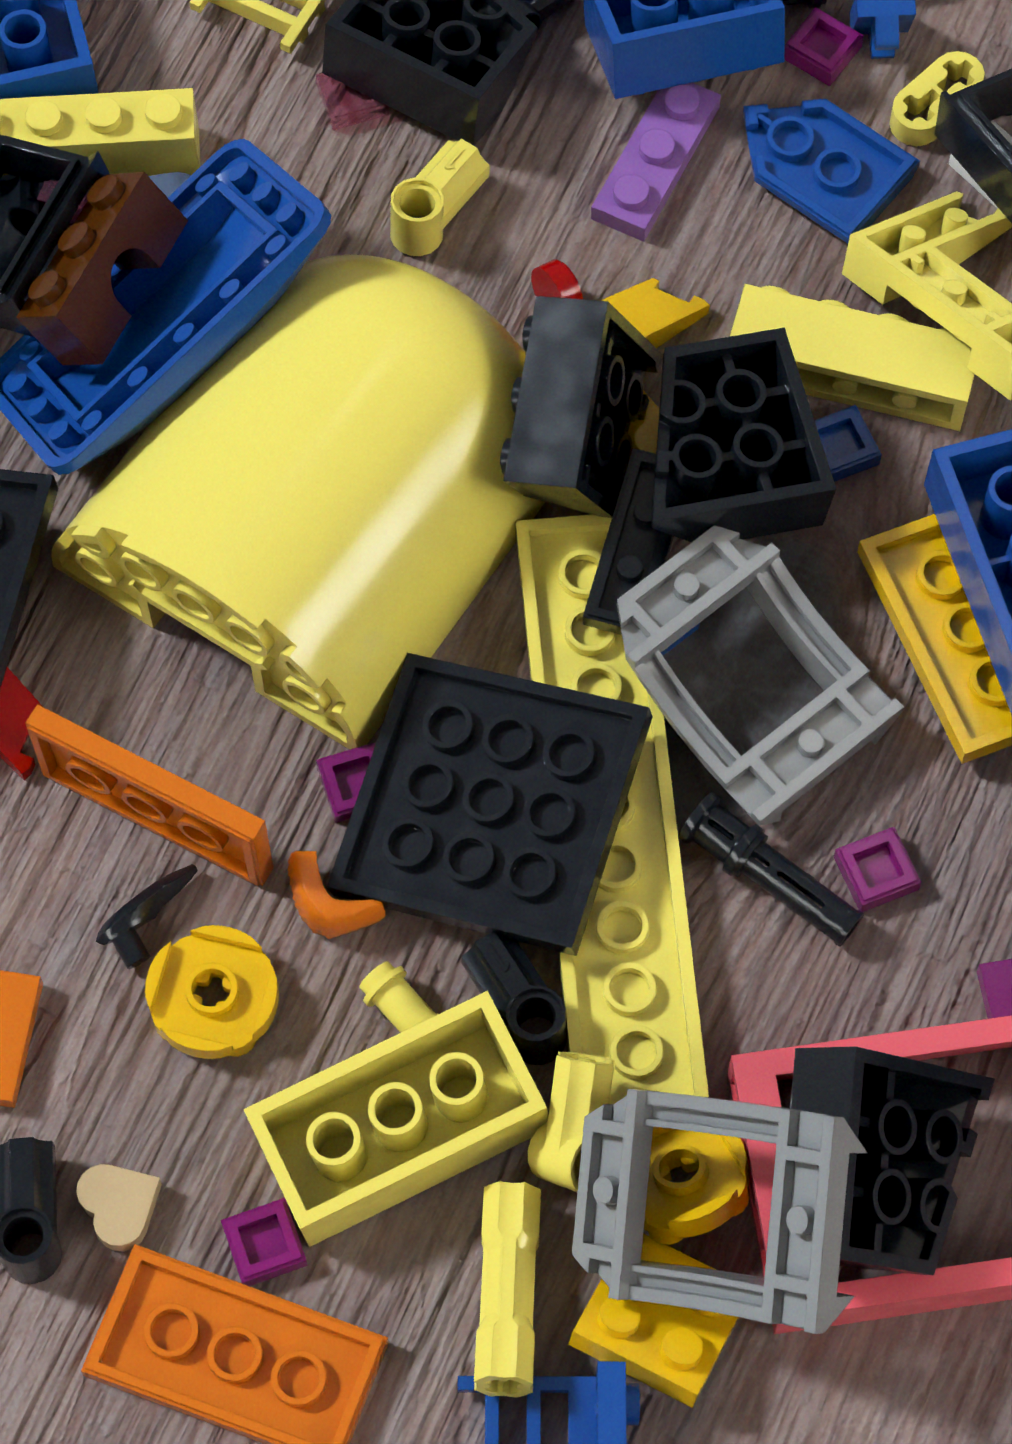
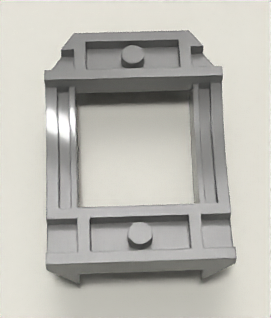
M714 525L617 599L620 627L626 660L659 710L704 767L759 826L781 821L782 812L870 741L876 745L901 715L904 706L896 698L891 700L868 676L870 670L844 644L814 608L780 559V550L772 542L768 546L759 545L739 539V532ZM746 587L774 630L803 668L823 689V692L741 756L698 706L661 652Z
M627 1089V1096L615 1104H603L584 1117L572 1255L588 1274H599L609 1286L608 1298L651 1302L709 1311L768 1324L789 1325L802 1328L804 1332L823 1334L854 1298L852 1295L837 1292L849 1153L867 1152L844 1117L719 1098ZM653 1127L702 1132L776 1144L764 1277L641 1260Z

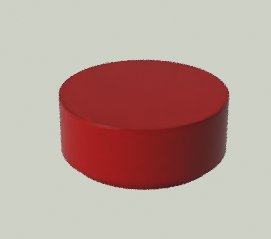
M553 259L533 269L531 281L535 296L583 299L580 285L573 272L565 263Z

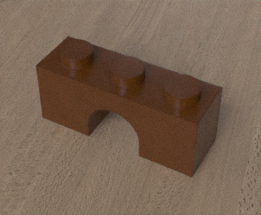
M145 172L105 174L92 185L87 194V203L74 224L61 235L58 241V250L44 273L38 276L28 290L29 297L16 317L62 365H100L104 363L131 318V315L114 295L111 285L113 265L115 264L120 270L160 268L188 222L186 217Z

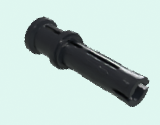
M710 792L689 816L678 838L687 844L694 841L723 863L722 871L729 876L735 875L740 877L744 874L781 901L787 908L800 915L841 947L856 929L864 913L856 910L817 881L812 875L802 870L766 843L768 836L764 834L765 830L757 824L749 827L720 805L721 797L714 792ZM784 880H786L787 882H789L791 885H793L795 888H797V889H798L799 891H801L803 894H801L800 892H798L796 889H794L792 886H790V885H789L788 883H786ZM807 897H809L810 899H812L814 902H816V903H817L818 905H820L822 908H820L819 906H817L815 903H813V902H812L811 900H809Z

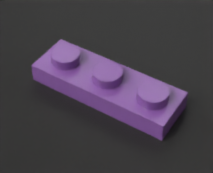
M694 83L658 90L591 207V219L644 242L719 110L721 94Z

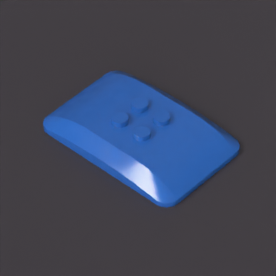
M238 139L225 144L168 197L186 217L188 222L160 268L120 270L115 264L113 265L111 285L114 295L131 315V318L103 364L62 365L35 337L23 335L0 357V411L43 462L58 475L69 474L80 469L133 437L162 414L276 304L290 287L325 235L331 223V213L321 200L250 141Z

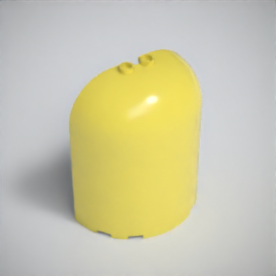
M336 255L307 261L276 304L174 403L148 425L57 539L51 554L53 567L152 628L156 626L165 613L249 664L252 670L255 692L349 750L367 745L384 722L407 653L429 658L433 656L517 542L516 521L533 519L545 503L544 501L525 497L505 483L500 465L502 446L507 438H511L515 418L511 403L512 389L517 377H522L526 352L505 327L477 302L447 282L419 268L398 261L368 255Z

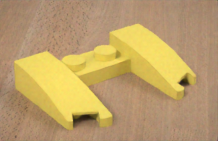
M956 191L850 234L842 275L882 305L900 296L904 297L915 308L923 311L951 332L954 337L971 347L967 369L1007 399L1012 400V303L959 265L1012 228V223L1000 209L997 208L994 214L979 220L968 217V214L960 209L964 194Z

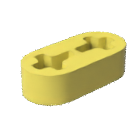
M948 52L935 60L904 87L894 98L889 123L891 132L897 140L906 145L916 147L927 145L936 140L935 128L940 95L945 90L947 77L953 81L961 77L967 79L966 85L957 82L947 90L949 94L984 80L985 75L980 61L966 52ZM930 106L927 121L921 117H917L913 121L907 119V112L918 115L926 107Z

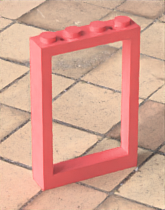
M1012 1015L731 1055L727 1073L731 1099L734 1101L782 1107L777 1081L793 1079L795 1048L860 1047L917 1061L1012 1048ZM740 1138L746 1151L750 1170L748 1193L764 1277L776 1144ZM1012 1257L936 1268L934 1275L900 1273L838 1282L837 1292L852 1295L854 1298L831 1326L1012 1300ZM772 1324L774 1335L804 1330L784 1324Z

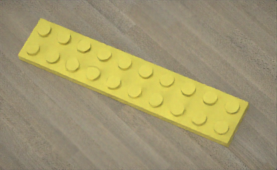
M591 514L517 520L516 541L531 681L649 707L653 716L577 956L558 952L563 1002L566 1009L568 1052L600 1055L615 1060L609 1104H615L627 1096V1089L709 1097L664 715L627 662L622 635L583 625V614L612 518Z

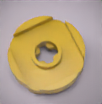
M219 925L202 926L190 930L191 935L180 938L173 945L170 941L157 953L148 970L145 997L156 1031L172 1047L193 1057L218 1059L226 1056L239 1057L245 1055L254 1048L256 1041L266 1033L277 1012L279 986L270 959L263 953L262 947L251 936L240 930ZM212 978L222 979L223 990L230 993L225 1001H218L215 1006H204L202 997L194 994L197 986L208 987Z
M653 1127L644 1230L648 1231L653 1241L666 1245L678 1243L683 1238L694 1237L712 1231L727 1222L731 1217L737 1216L745 1210L749 1203L748 1185L750 1170L741 1139L702 1132ZM681 1166L687 1173L698 1170L688 1181L680 1183L670 1182L672 1180L670 1171L676 1167Z

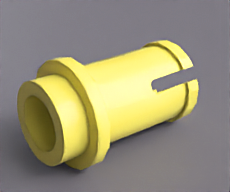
M386 961L373 969L361 982L359 988L365 993L363 1002L368 1007L376 1005L400 1033L438 1015L404 979L407 974L402 966L394 968L389 961Z

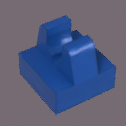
M854 0L849 12L850 28L861 34H868L871 59L895 57V49H899V33L908 32L916 16L915 0Z

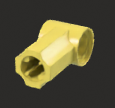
M463 139L455 142L448 140L415 178L403 180L395 186L391 193L390 238L393 245L400 252L409 256H424L431 254L439 247L443 240V229L489 177L490 165L480 155L478 148Z
M559 1052L556 1055L548 1121L536 1130L528 1147V1164L531 1172L538 1178L575 1192L578 1191L584 1117L603 1104H609L615 1060L600 1055L579 1052Z

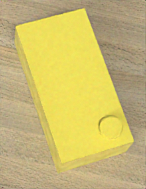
M488 990L243 1109L309 1247L532 1138L536 1130L548 1121L547 1106Z

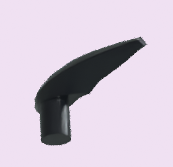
M191 864L172 872L136 895L102 925L96 942L101 945L113 943L127 969L135 968L147 961L151 956L136 929L156 918L161 908L176 896L197 873L196 866Z

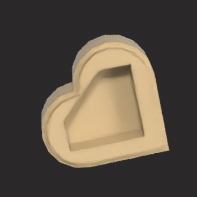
M99 1164L90 1167L81 1175L77 1183L76 1193L82 1209L88 1216L94 1218L95 1232L102 1244L113 1251L124 1252L133 1249L134 1244H140L145 1237L162 1183L159 1177L113 1165Z

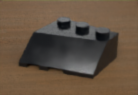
M345 0L325 24L322 73L457 141L463 139L475 146L503 111L534 42L537 26L508 0Z
M536 296L533 316L527 317L523 327L522 343L526 356L522 377H517L512 389L511 403L515 413L511 438L505 440L501 450L500 465L504 474L503 481L525 497L601 517L612 518L633 449L632 439L628 434L631 422L644 420L649 404L647 394H643L646 372L658 373L663 354L608 301Z
M785 327L665 347L662 364L651 528L692 543L714 525L739 532V539L742 540L823 525L835 495L836 486Z
M860 1047L795 1048L790 1109L844 1117L867 1152L849 1153L839 1266L934 1275L958 1199L951 1185L960 1157H971L978 1135L970 1128L978 1100H989L995 1078Z

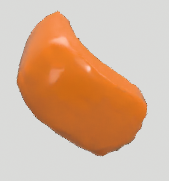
M294 851L288 858L289 865L287 870L290 877L293 900L302 921L309 926L313 933L323 935L327 939H332L371 926L385 918L386 911L381 901L373 899L345 901L332 898L323 886L317 864L316 851Z

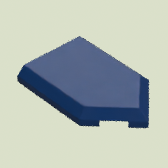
M827 99L804 100L801 106L768 109L767 104L743 106L754 181L847 244L850 234L870 227L910 182L920 165V160Z

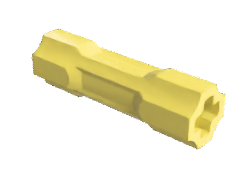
M498 1181L484 1187L481 1232L483 1265L480 1324L476 1331L474 1390L490 1397L508 1396L517 1398L533 1393L535 1351L533 1312L536 1251L539 1247L541 1189L526 1182L509 1183Z

